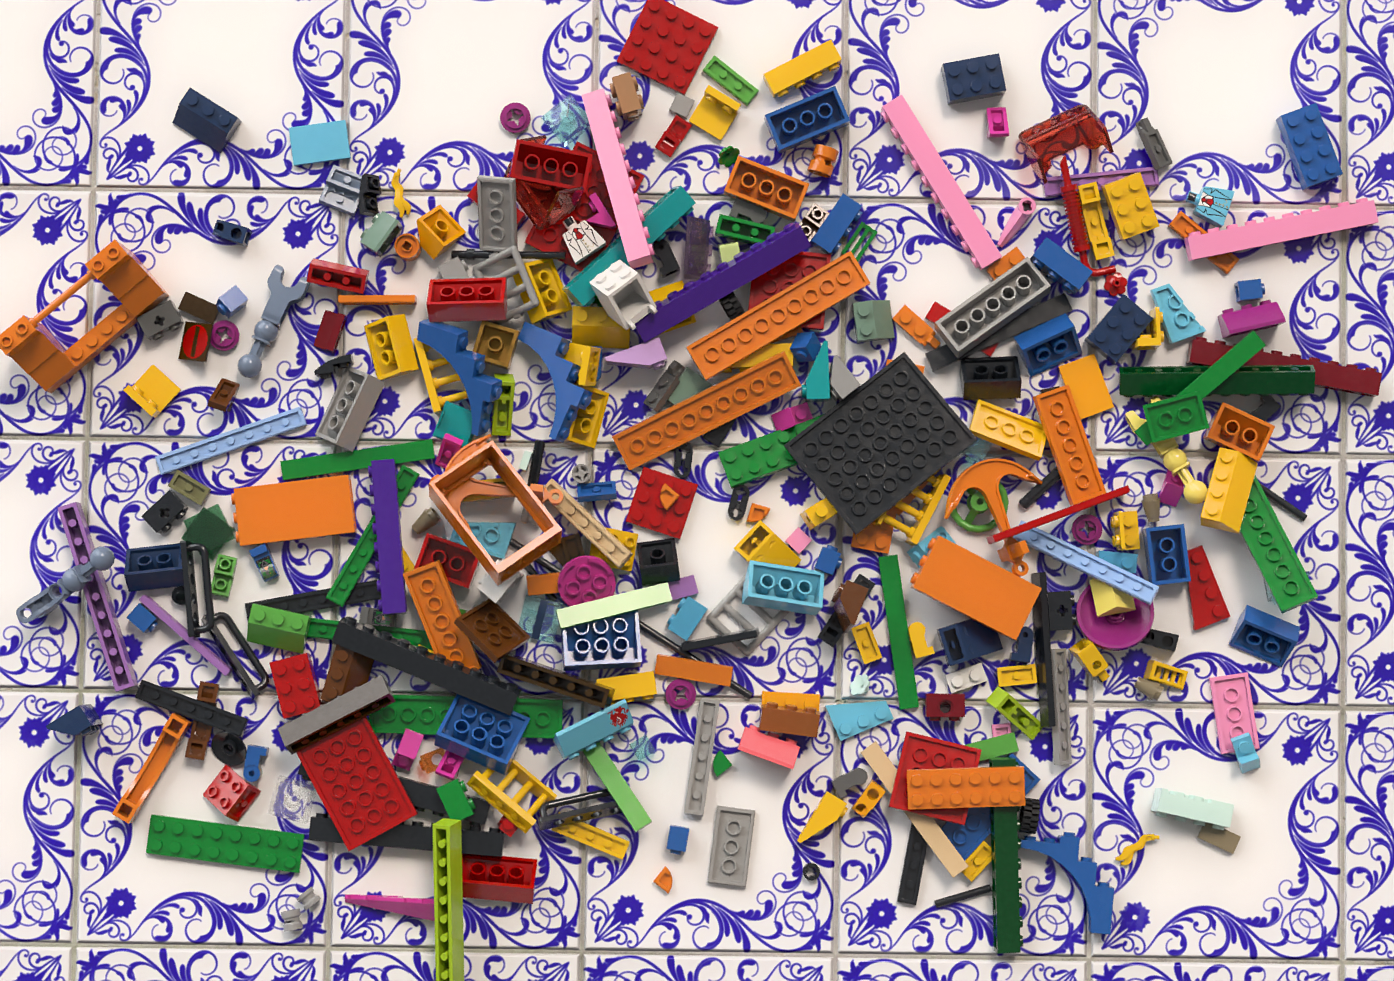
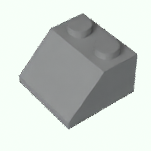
M835 355L831 363L830 395L835 401L837 399L842 401L860 387V383L838 355Z

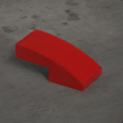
M676 115L657 142L655 148L671 158L693 125L679 115Z

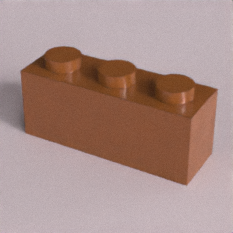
M767 702V704H762L759 730L817 738L820 711H816L814 707L799 709L796 705L786 704V707L778 706L776 702Z

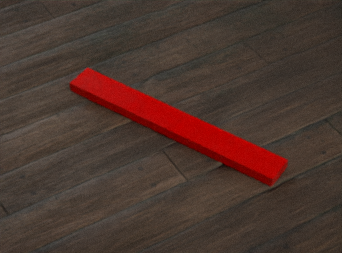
M1128 485L989 536L986 538L988 544H993L1130 493V488Z

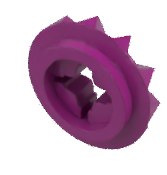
M515 102L503 108L500 114V121L507 131L518 133L528 128L531 116L526 106ZM512 111H514V113H516L517 116H521V118L518 119L519 125H517L515 121H509L511 118H513Z
M221 320L213 324L210 341L212 346L221 351L233 349L239 342L240 333L237 326L227 320ZM225 331H228L227 335H229L231 339H224V341H221L222 337L219 336L217 332L224 333Z
M1084 514L1075 519L1071 531L1074 539L1080 544L1090 545L1097 542L1101 537L1102 524L1097 517ZM1086 521L1088 527L1095 528V530L1088 533V538L1085 532L1079 531V529L1085 527Z
M676 679L667 686L665 692L666 700L675 709H687L696 699L695 687L688 680ZM686 687L687 689L684 694L688 700L680 698L675 701L677 693L674 688L681 691Z

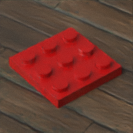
M643 467L626 522L680 539L698 484ZM664 484L668 485L679 495L668 510L663 507L660 498L661 489Z

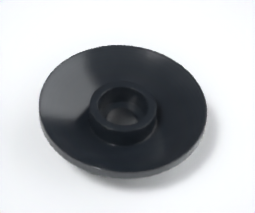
M222 731L213 737L211 747L213 753L221 762L230 766H237L246 759V746L237 735L228 731Z

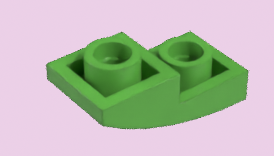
M218 554L211 584L213 595L229 598L237 558Z

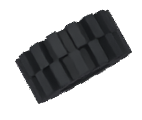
M734 292L718 300L730 321L745 313Z
M1025 798L1026 806H1021L1019 832L1036 834L1040 814V800Z

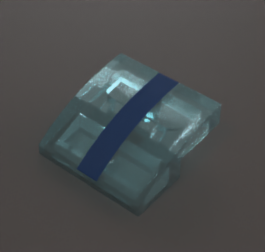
M526 594L519 626L531 638L554 644L559 625L556 610L563 608L564 604Z

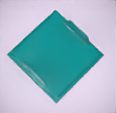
M446 401L433 436L443 440L446 433L464 440L462 447L471 443L474 436L471 434V410Z

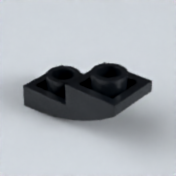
M366 173L362 175L359 190V211L361 215L374 217L379 213L377 196L382 193L380 179L377 175Z
M348 354L334 358L318 367L314 373L317 377L320 376V379L331 378V374H336L335 366H338V369L350 367L349 364L354 363L353 356Z

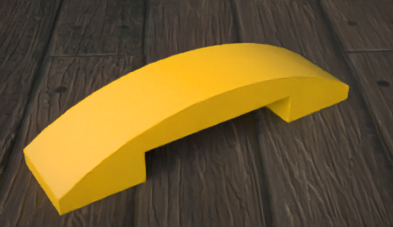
M1097 182L1077 186L1086 231L1095 260L1115 256L1100 204L1101 198Z

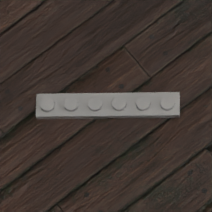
M1066 648L1051 649L1056 725L1052 727L1054 765L1072 764Z
M701 698L684 813L702 816L704 814L720 700Z

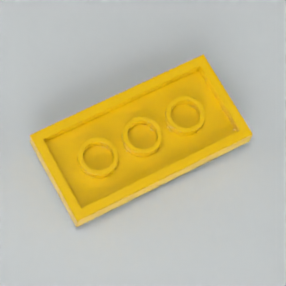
M980 399L976 402L969 427L974 436L1039 461L1041 459L1047 438L1041 423Z

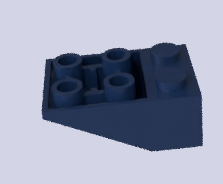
M972 619L936 629L948 666L1003 649L997 632Z

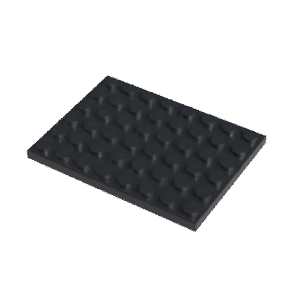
M903 352L785 444L784 448L857 536L973 445L977 438L908 355Z

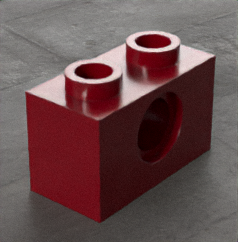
M925 693V717H929V721H941V717H949V721H960V717H965V694ZM946 701L949 703L950 709L948 712L943 713L940 710V704Z

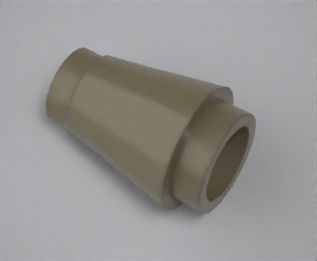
M1158 494L1143 495L1141 502L1148 522L1160 521V498H1158Z
M430 507L424 510L412 525V528L417 534H420L438 524L441 518Z
M1138 677L1134 685L1137 690L1149 699L1158 701L1164 689L1160 685L1161 683Z

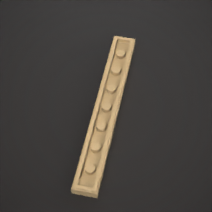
M875 741L860 753L890 794H892L897 769ZM904 811L953 878L968 867L967 863L933 818Z

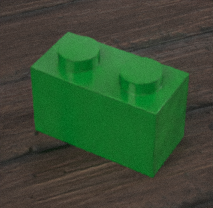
M457 778L436 788L450 819L462 820L475 814L474 809H476L473 799H468L466 795L468 789L464 780L460 781Z

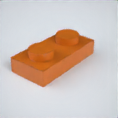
M1015 247L987 268L986 271L994 281L1025 259L1018 247Z

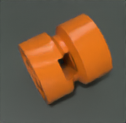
M816 144L812 154L814 159L810 160L807 170L815 175L831 178L834 168L832 163L836 162L839 151L825 145Z
M405 233L400 235L395 241L394 248L402 260L414 261L420 256L422 247L414 235Z

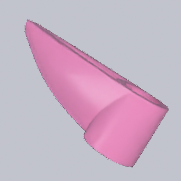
M1023 198L1011 214L997 243L1001 248L1016 235L1035 211L1036 203L1033 199ZM1022 204H1029V209L1031 211H1024V206Z

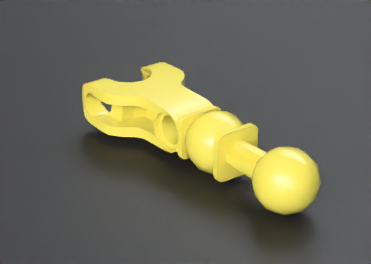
M1154 396L1151 398L1150 403L1160 401V398ZM1134 411L1125 413V419L1129 427L1136 434L1134 431L1145 423L1146 419L1140 418ZM1174 437L1151 443L1161 459L1163 458L1164 466L1169 471H1172V476L1174 477L1178 474L1185 485L1183 491L1185 499L1192 504L1203 503L1208 489L1203 482L1194 480L1187 469L1190 466V463L1187 462V456L1181 449H1178L1179 445Z

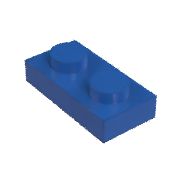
M615 481L577 484L578 502L617 499Z

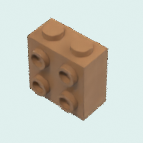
M630 72L612 77V83L609 85L612 97L617 98L615 104L618 116H622L623 120H628V122L639 119V116L642 115V109H644V103L641 94L637 95L636 91H639L636 77H632Z

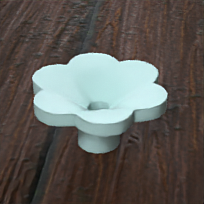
M857 675L854 678V681L850 684L852 695H863L869 691L870 681H868V675Z

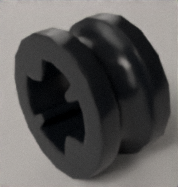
M807 863L803 867L802 872L807 880L812 881L819 877L820 869L815 863ZM808 867H815L816 875L807 876L806 873L808 871L806 869Z

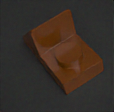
M222 378L208 400V406L223 412H230L240 384Z

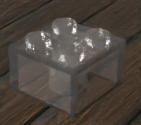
M278 776L268 814L304 824L308 823L316 794L314 785L286 776Z

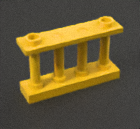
M414 338L433 412L435 414L441 413V407H444L446 401L452 403L468 398L466 391L445 397L438 396L436 389L439 386L460 381L461 379L458 374L438 379L437 377L433 378L431 371L434 368L450 363L444 357L436 360L428 359L426 352L433 348Z
M946 474L936 477L932 476L927 480L933 486L930 493H925L918 488L911 492V494L922 499L923 503H925L922 510L918 511L902 501L895 505V507L915 517L916 521L913 527L906 526L886 513L872 524L881 525L883 521L905 533L907 537L906 543L911 546L917 545L951 477Z
M514 759L507 771L508 774L497 787L488 780L495 772L494 770L487 768L483 774L476 771L466 784L525 834L537 821L533 816L541 805L547 801L555 800L557 797L549 787H546ZM515 778L523 787L511 799L503 791ZM530 791L538 799L526 812L518 803Z

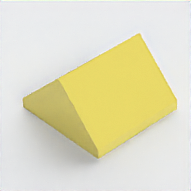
M1095 578L1089 580L1097 617L1136 610L1132 596Z

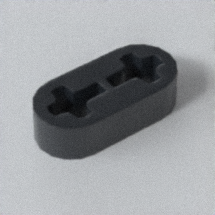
M688 442L676 447L674 473L679 478H686L691 471L693 447ZM683 445L690 449V453H686L685 459H682V452L679 451V448H683ZM681 461H685V468H688V471L684 472L683 475H680V471H677V467L681 466Z
M745 485L735 487L732 491L728 507V516L732 520H740L744 517L750 495L749 488ZM740 488H743L746 496H742L740 502L737 501L738 494H736V490L739 491ZM738 503L740 504L739 511H742V514H738L737 517H734V513L731 512V509H735L736 504Z

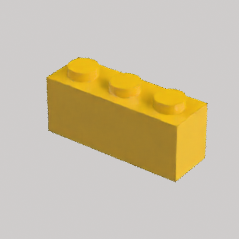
M654 671L596 679L597 683L615 689L611 704H615V700L619 699L632 702L635 701L634 697L642 696V700L653 699V695L657 694Z

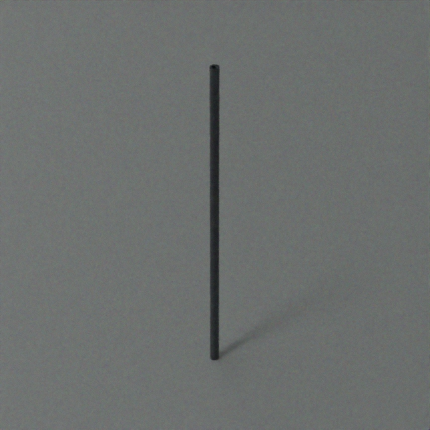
M511 539L510 546L516 550L524 547L517 540ZM543 557L535 560V562L552 573L562 570ZM639 620V628L646 634L686 659L702 661L689 651H682L681 646ZM731 681L730 688L747 699L751 698L753 694L751 691L737 682Z

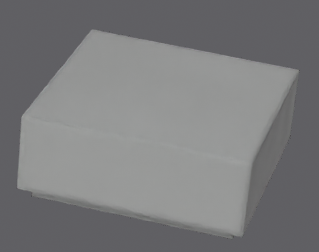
M677 92L669 111L687 119L695 100Z

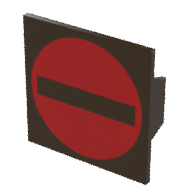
M185 321L178 359L207 362L213 324Z

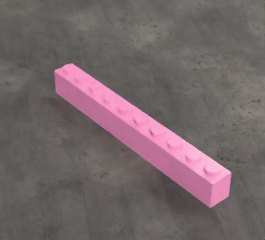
M604 89L582 95L583 103L627 261L632 269L654 263L652 255H655L652 243L648 244L647 238H650L647 227H643L642 223L645 221L643 211L639 210L637 206L641 204L638 193L634 194L633 191L636 185L633 176L629 177L628 174L631 171L629 161L625 160L623 156L627 153L624 144L619 142V139L622 138L619 127L615 128L614 122H617L614 110H610V106L613 105L610 94L606 95Z
M900 95L883 105L881 108L882 112L880 113L885 123L889 122L892 129L890 130L894 138H899L902 145L900 147L905 155L909 154L912 159L910 163L914 170H919L922 175L920 179L923 185L929 187L932 191L930 195L936 204H940L942 208L940 211L946 220H950L952 224L950 226L955 236L959 235L962 242L960 243L964 251H969L972 258L970 260L974 267H979L980 270H983L1001 259L1002 255L904 97Z
M1367 198L1356 200V204L1349 205V201L1338 203L1336 208H1331L1330 205L1319 207V211L1312 212V209L1300 211L1301 215L1294 216L1293 213L1283 214L1281 219L1275 220V216L1264 218V222L1256 223V220L1244 222L1245 226L1238 227L1237 224L1226 226V230L1219 231L1218 227L1208 229L1206 234H1201L1200 231L1189 233V237L1184 239L1188 261L1378 223L1374 200L1368 201Z

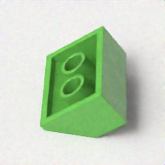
M252 604L248 621L247 641L304 654L312 616L260 604Z

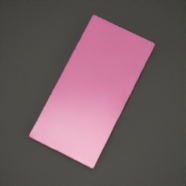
M1248 672L1209 678L1220 754L1234 753L1230 739L1248 732L1254 748L1260 749Z

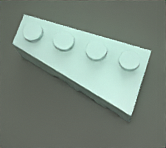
M1155 788L1151 811L1156 812L1155 816L1167 818V815L1175 816L1174 820L1186 822V819L1194 820L1193 824L1205 826V823L1213 824L1212 828L1224 830V827L1230 828L1234 805L1212 799L1207 800L1199 796L1185 795L1182 792L1168 791V789Z

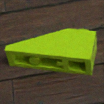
M494 373V378L502 380V394L499 399L492 401L491 434L511 436L515 390L513 374Z
M997 686L987 698V703L1031 740L1043 728L1037 718L1000 687Z

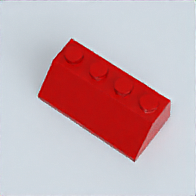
M517 139L508 178H516L518 181L585 193L593 154Z
M506 277L431 279L426 304L429 322L506 320Z
M462 853L463 898L533 904L538 859Z

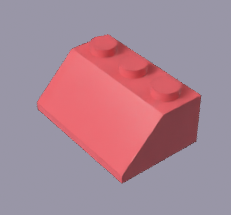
M750 725L749 728H744L737 749L793 769L800 746L796 745L797 741L786 738V741L778 739V734L768 731V734L760 732L759 727Z

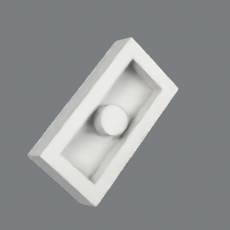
M982 663L945 675L951 693L988 681Z

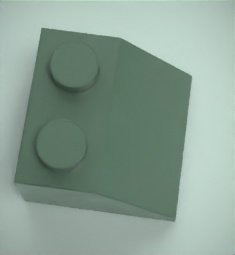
M384 211L374 216L370 229L366 228L360 236L362 238L360 242L379 257L383 255L403 228L400 221Z
M870 300L852 304L857 343L895 338L890 300Z

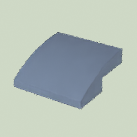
M333 165L319 198V203L354 217L359 207V190L362 176Z

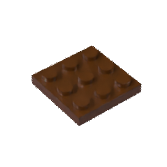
M490 598L464 613L454 622L494 663L528 642L531 638Z

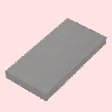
M479 175L477 177L480 250L502 252L511 246L518 248L516 178Z
M717 805L708 883L746 887L755 810Z

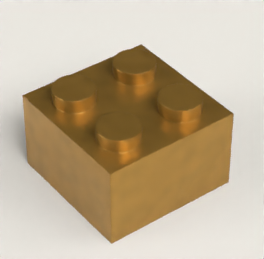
M482 321L473 352L485 355L484 363L509 370L520 332L491 322Z

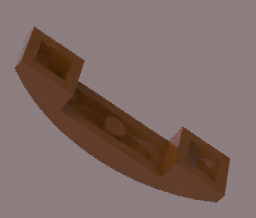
M200 681L196 700L217 707L220 684ZM193 720L185 757L205 760L213 729L212 726Z

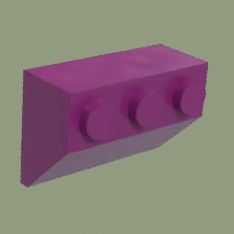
M1271 300L1259 302L1260 305L1252 307V304L1241 306V310L1234 311L1233 308L1222 311L1223 314L1217 316L1222 338L1250 333L1253 330L1259 331L1276 327L1285 323L1286 319L1278 303H1271Z

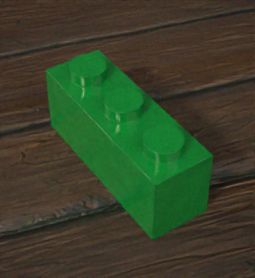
M719 214L715 236L753 245L767 240V237L775 232L776 227Z

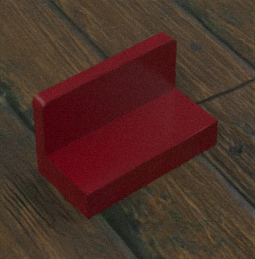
M325 310L314 346L335 353L347 316Z

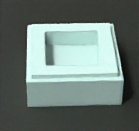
M524 451L519 466L520 470L527 472L533 455L532 452Z

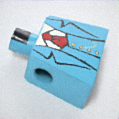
M1204 186L1199 194L1189 191L1186 202L1195 205L1193 211L1195 216L1217 228H1221L1224 225L1235 191Z

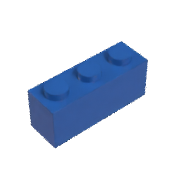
M843 193L811 240V244L826 254H831L832 252L836 254L841 246L839 241L843 236L845 238L852 230L850 227L853 220L857 222L863 212L860 211L862 205Z

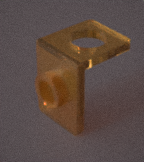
M439 748L421 755L419 764L422 771L426 770L427 774L436 771L438 765L432 763V756L440 754L443 757L445 754L444 749Z

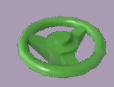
M999 482V492L1007 514L1009 504L1007 491ZM970 488L966 490L969 494L967 507L970 511L965 520L958 514L957 508L950 514L958 526L969 532L982 533L997 527L994 519L984 525L972 524L977 514H982L989 508L984 496L976 489Z

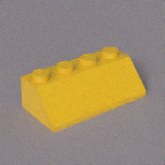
M1219 448L1200 517L1202 526L1239 534L1258 466L1256 461L1239 451Z

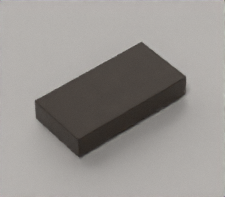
M185 292L178 307L179 310L211 324L215 323L219 314L217 305L188 292Z

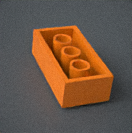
M738 155L724 189V195L734 199L737 197L762 207L769 213L795 222L809 183Z

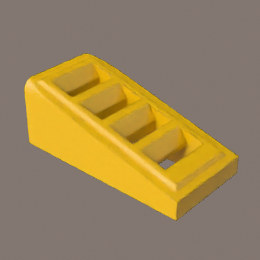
M1149 660L1144 673V679L1183 690L1188 671L1155 660ZM1163 668L1164 672L1162 675V679H1160V674ZM1172 671L1170 680L1167 681L1169 672ZM1177 673H1180V674H1179V677H1178L1177 684H1176V683H1174V682H1175V678H1176V674H1177Z

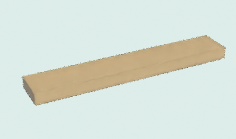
M551 478L544 486L547 491L559 489L563 493L562 503L552 506L618 568H622L633 553ZM555 494L552 496V498L554 500L559 499V496Z

